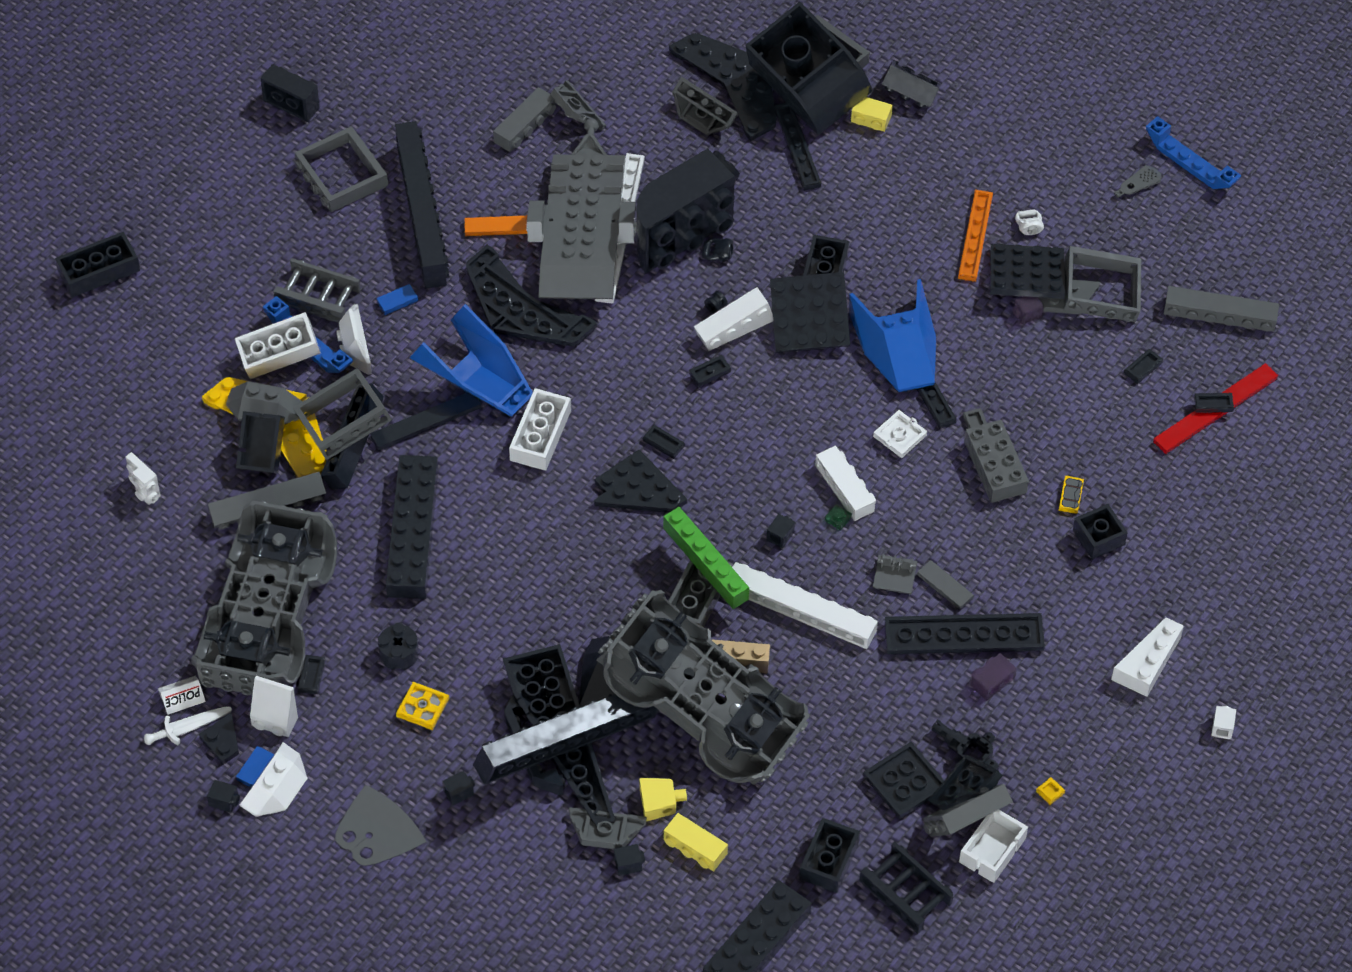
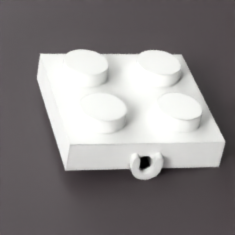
M898 410L874 432L873 437L903 458L927 436V431L917 424L915 418H909Z

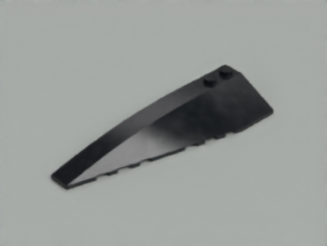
M560 644L503 658L513 695L532 726L542 720L545 722L549 721L557 714H567L575 707L580 709ZM592 744L584 745L554 757V761L591 817L594 825L597 827L598 823L602 821L616 822ZM598 811L608 812L610 817L596 814Z

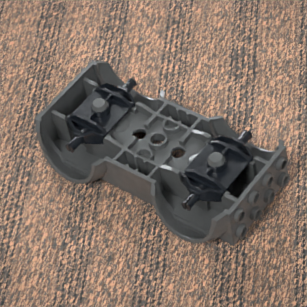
M252 500L251 503L243 507L235 539L228 559L226 558L225 565L230 569L219 605H215L208 610L196 653L191 659V664L198 671L201 685L208 688H221L228 692L236 691L244 695H253L254 679L256 676L284 685L292 684L299 678L305 659V636L301 626L313 588L328 583L336 565V535L333 524L327 515L321 512L305 511L301 508L294 509L284 505L268 504L264 501ZM270 575L275 578V581L272 584H266L263 581L264 578ZM261 592L269 593V595L264 598L258 596ZM257 608L264 610V614L260 617L253 615V611Z
M652 590L648 595L644 593L634 603L632 610L621 620L619 627L609 636L610 639L598 651L600 656L597 658V661L604 666L606 683L618 697L627 703L643 708L655 706L698 740L699 753L702 760L720 777L736 783L751 782L753 785L759 781L763 782L766 778L768 779L775 771L773 767L786 756L785 751L787 748H791L798 739L795 736L807 727V719L810 716L808 714V707L804 703L794 701L783 694L780 689L778 690L777 687H774L761 675L756 666L749 669L745 668L711 640V630L696 624L686 614L684 615L683 612L677 610L666 599L665 593L662 590ZM687 668L694 671V678L691 680L684 677V670ZM702 681H707L710 684L709 691L701 688ZM719 693L726 697V702L723 705L718 704L715 700V696Z

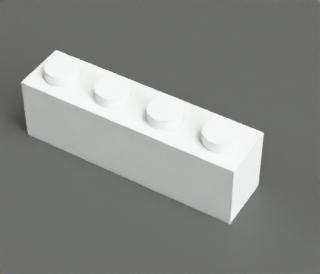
M836 446L816 454L815 466L853 520L856 521L873 513L876 499L872 493L868 492L864 481L858 478L854 467L848 464L845 454L839 451Z

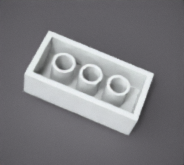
M306 312L235 338L244 368L250 379L321 353Z
M534 389L509 447L510 461L547 470L570 415L571 398Z

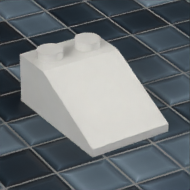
M256 676L250 712L252 726L258 730L270 731L277 736L289 737L298 719L293 687Z

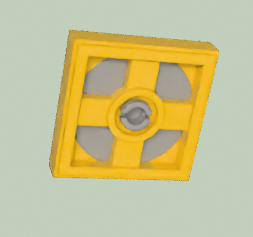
M412 682L396 712V717L433 730L449 700V695Z

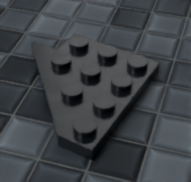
M637 450L594 479L595 484L604 493L594 500L595 506L670 513L676 508H681L687 504V498L640 450Z

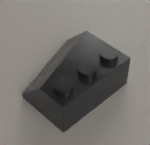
M894 59L882 83L885 85L884 89L893 93L897 91L901 93L900 96L907 100L912 98L917 101V105L926 108V106L931 107L941 84L923 74L918 73V75H915V71L908 66H898L899 62Z

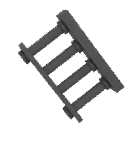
M291 258L290 264L293 274L285 288L275 287L273 291L274 297L277 296L290 308L339 323L345 315L343 305L350 292L360 293L361 291L360 280L353 276H346L308 264L302 260ZM300 275L309 277L310 279L302 293L292 291ZM317 280L327 283L318 299L309 296ZM334 286L344 289L336 304L326 302Z

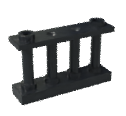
M894 841L891 846L892 856L875 871L864 867L860 871L859 881L913 931L919 934L924 929V916L941 901L950 906L954 894L947 885L941 884L910 856L904 846H899ZM899 860L907 869L890 884H885L880 880V876ZM912 874L922 881L905 897H899L894 892ZM927 887L931 889L936 896L919 911H914L909 906V903Z

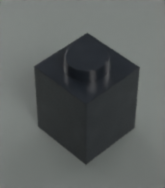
M778 513L767 529L766 540L783 549L795 532V521L788 516Z
M464 770L442 781L443 791L452 806L474 796V780L471 776H467Z
M214 779L207 794L208 806L231 813L234 806L237 807L240 801L237 786Z
M638 844L614 849V861L618 876L642 871V863H645V856L643 851H639Z

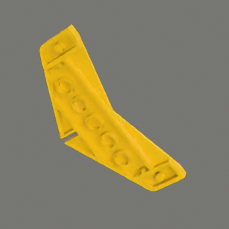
M231 377L224 378L202 396V401L214 409L218 410L220 408L233 414L226 406L231 388L247 381ZM287 390L302 402L308 399L307 394ZM314 413L307 420L320 440L323 441ZM300 419L284 425L281 452L295 472L296 478L320 472L321 475L327 460Z

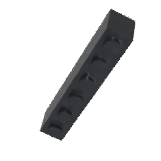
M369 383L382 403L384 396L372 383ZM362 384L356 387L339 430L376 408V405ZM369 435L326 461L321 477L332 489L348 488Z

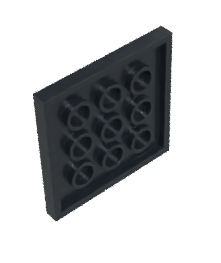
M1001 243L991 244L990 294L1065 299L1064 248L1006 245Z
M844 272L770 279L776 353L850 346Z

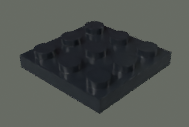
M909 742L863 772V777L899 819L926 803L944 781L912 742Z

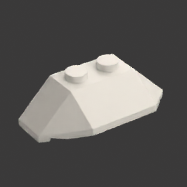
M354 304L339 321L340 330H336L337 339L342 341V345H339L340 349L353 359L350 365L369 375L372 374L370 358L358 304Z
M283 742L239 806L255 817L285 811L307 780L300 754Z

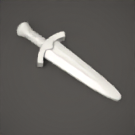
M222 707L169 723L170 716H166L165 729L153 734H145L144 742L147 745H151L155 740L157 741L167 736L170 741L179 745L180 738H177L178 736L226 716L232 711V708Z

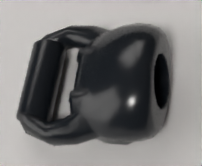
M712 238L704 242L702 257L705 260L725 262L732 258V239ZM715 243L713 255L709 256L711 244Z

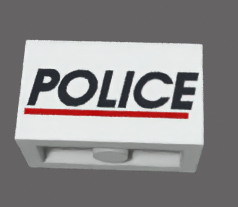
M196 676L158 688L167 715L206 702Z

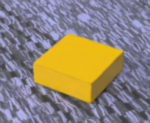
M1052 777L1036 789V792L1049 805L1065 794V790Z

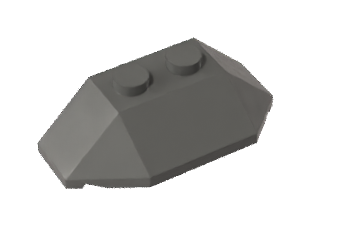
M683 77L680 78L672 91L679 118L707 136L728 129L738 115V112Z
M247 381L231 388L226 406L239 421H242L243 411L284 416L285 425L299 420L293 407L302 401L285 388Z

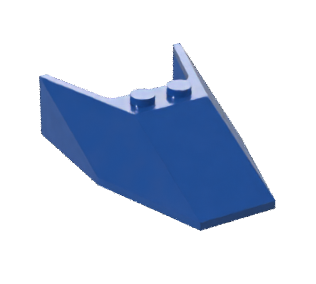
M921 279L917 280L916 308L892 315L875 317L853 293L849 294V315L863 352L898 392L935 385L936 334Z
M465 304L451 319L468 350V355L451 370L424 342L409 358L462 390L512 416L531 398L533 392L506 345Z

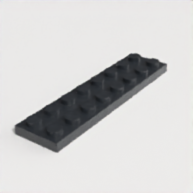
M1042 613L885 617L884 620L887 654L1044 651L1045 649Z

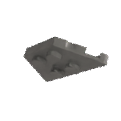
M568 80L553 89L551 96L555 99V103L562 107L566 116L585 123L587 119L593 118L598 122V130L603 131L606 124Z
M1072 280V297L1092 300L1094 293L1099 290L1100 282ZM1036 297L1045 312L1082 314L1063 310L1064 299Z
M569 807V817L581 845L610 849L625 847L647 822V817L613 813L616 822L602 821L596 827L585 809ZM598 811L596 814L610 817L608 812Z

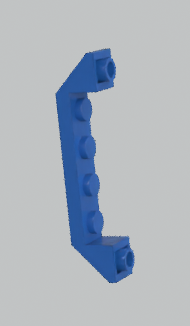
M1157 116L1146 126V130L1157 150L1212 189L1230 188L1241 178V175L1229 166H1226L1222 171L1218 170L1170 136L1171 125Z
M277 296L263 306V310L273 324L292 317L289 306ZM316 337L321 353L310 358L326 372L340 373L353 362V359L341 349L335 353Z

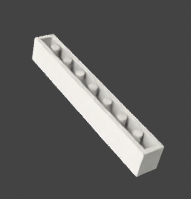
M735 562L732 567L749 586L750 601L867 649L877 631L878 623L872 617L864 616L851 608L840 606L834 601H828L821 598L818 594L804 591L798 586H792L785 583L782 579L768 576L765 572L751 569L746 564Z

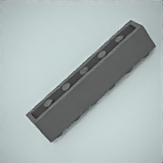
M1168 286L1164 314L1191 320L1196 319L1210 323L1214 322L1228 326L1233 325L1247 329L1252 328L1274 332L1279 303Z
M316 472L212 502L207 505L213 528L223 530L229 528L230 524L235 522L239 525L243 507L251 503L252 500L299 508L304 506V502L311 501L316 503L322 501L326 491L320 472Z

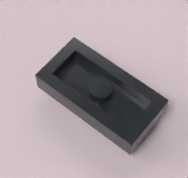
M720 355L690 369L689 375L696 385L701 387L730 373L731 367L724 357Z

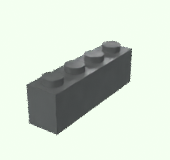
M538 87L493 131L494 143L510 153L515 148H518L522 141L529 137L537 126L542 125L544 120L554 113L556 109L555 99L551 94Z

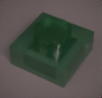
M836 504L825 516V521L841 531L852 518V513Z

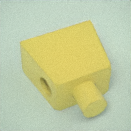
M639 778L644 817H647V821L675 814L676 802L687 801L686 789L674 790L672 779Z

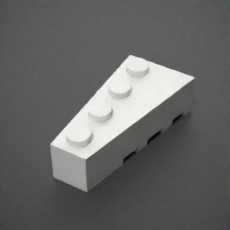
M756 287L695 325L694 328L698 337L708 351L773 322V314L769 303Z
M1165 618L1114 667L1111 680L1147 697L1181 639L1184 626Z

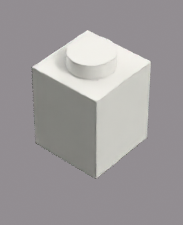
M1216 706L1211 736L1231 740L1236 709L1228 706Z

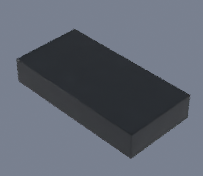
M1148 349L1124 369V374L1136 384H1139L1163 363V359L1151 349Z
M1194 393L1196 413L1234 411L1232 393Z
M653 425L643 436L644 442L672 459L685 447L683 441L656 425Z
M305 656L298 692L318 695L326 662L325 657Z

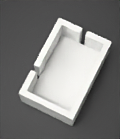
M1001 810L987 815L961 850L959 863L974 872L978 869L979 875L994 883L1014 856L1015 851L1017 852L1025 841L1028 826Z

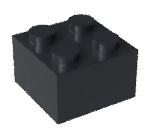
M1109 504L1076 517L1072 530L1091 559L1125 546L1128 534Z

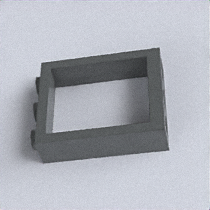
M999 784L980 796L946 810L940 809L922 818L924 821L923 827L931 837L950 835L1007 806L1013 801L1005 785Z

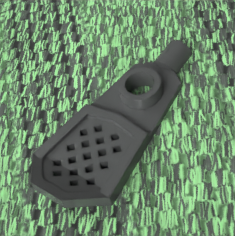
M1145 165L1120 185L1121 188L1115 191L1114 194L1119 198L1124 194L1131 195L1142 189H1147L1161 182V173L1156 168Z

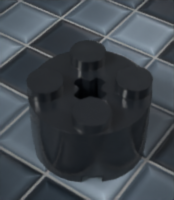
M395 623L381 632L378 637L380 660L383 665L392 670H395V668L406 670L416 663L419 653L416 633L402 623Z

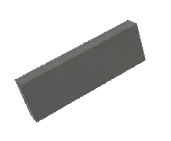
M931 560L917 573L922 580L959 610L964 608L974 598L970 591Z

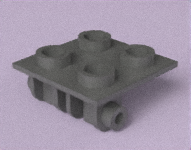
M885 554L878 555L873 588L911 594L917 561H913L914 559H902L901 556L896 558L895 555L894 557Z

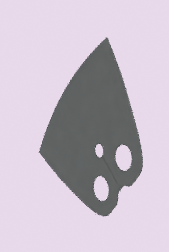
M367 785L363 787L350 805L335 835L336 842L343 849H349L353 854V859L363 866L380 863L396 857L426 842L412 819L397 804ZM347 831H352L356 834V838L353 842H346L343 839V834ZM368 832L373 834L370 839L365 836ZM362 848H371L373 855L367 859L360 856Z

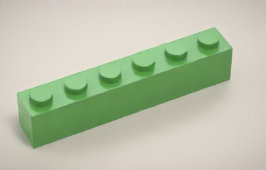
M678 507L666 514L663 520V529L730 607L735 609L749 600V586L684 511Z

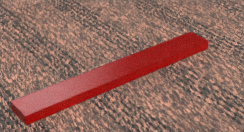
M1265 363L1222 393H1232L1235 408L1277 380L1278 374ZM1194 411L1156 436L1153 442L1167 454L1228 412L1196 413Z

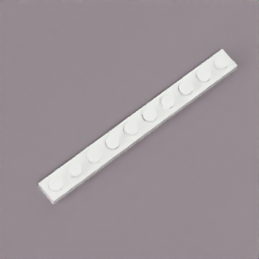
M626 154L622 202H636L644 165L643 155ZM617 243L613 299H595V301L614 303L626 243Z

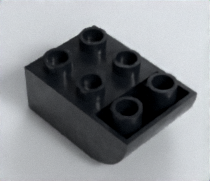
M798 2L745 45L749 65L817 135L821 134L873 92L866 74L856 59L801 2Z
M708 148L651 181L641 191L637 201V259L645 274L656 267L659 269L666 268L673 262L676 255L686 249L688 251L696 250L702 245L706 237L715 232L722 234L732 226L734 222L735 176Z

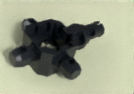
M940 720L934 723L931 730L945 739L944 742L948 744L947 746L956 752L957 764L955 767L963 759V754L967 751L968 747L975 748L977 746L980 752H986L979 761L996 770L999 769L998 763L992 759L994 734L987 732L982 737L977 733L965 736L959 730H951Z

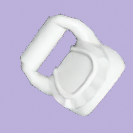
M1025 210L1016 213V223L1024 235H1035L1044 229L1042 216L1037 210Z

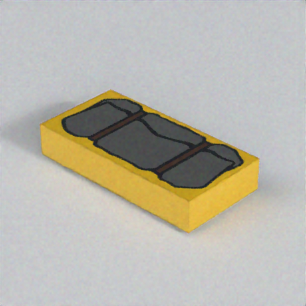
M1065 476L1059 511L1078 514L1084 479Z

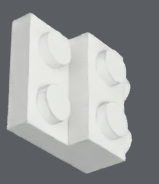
M131 452L126 456V467L129 471V480L136 489L135 495L140 501L144 500L148 505L155 503L161 496L157 475Z

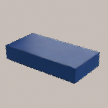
M408 284L380 296L376 300L383 313L387 315L417 302L418 296L411 285Z
M257 746L237 774L236 780L252 788L274 754Z

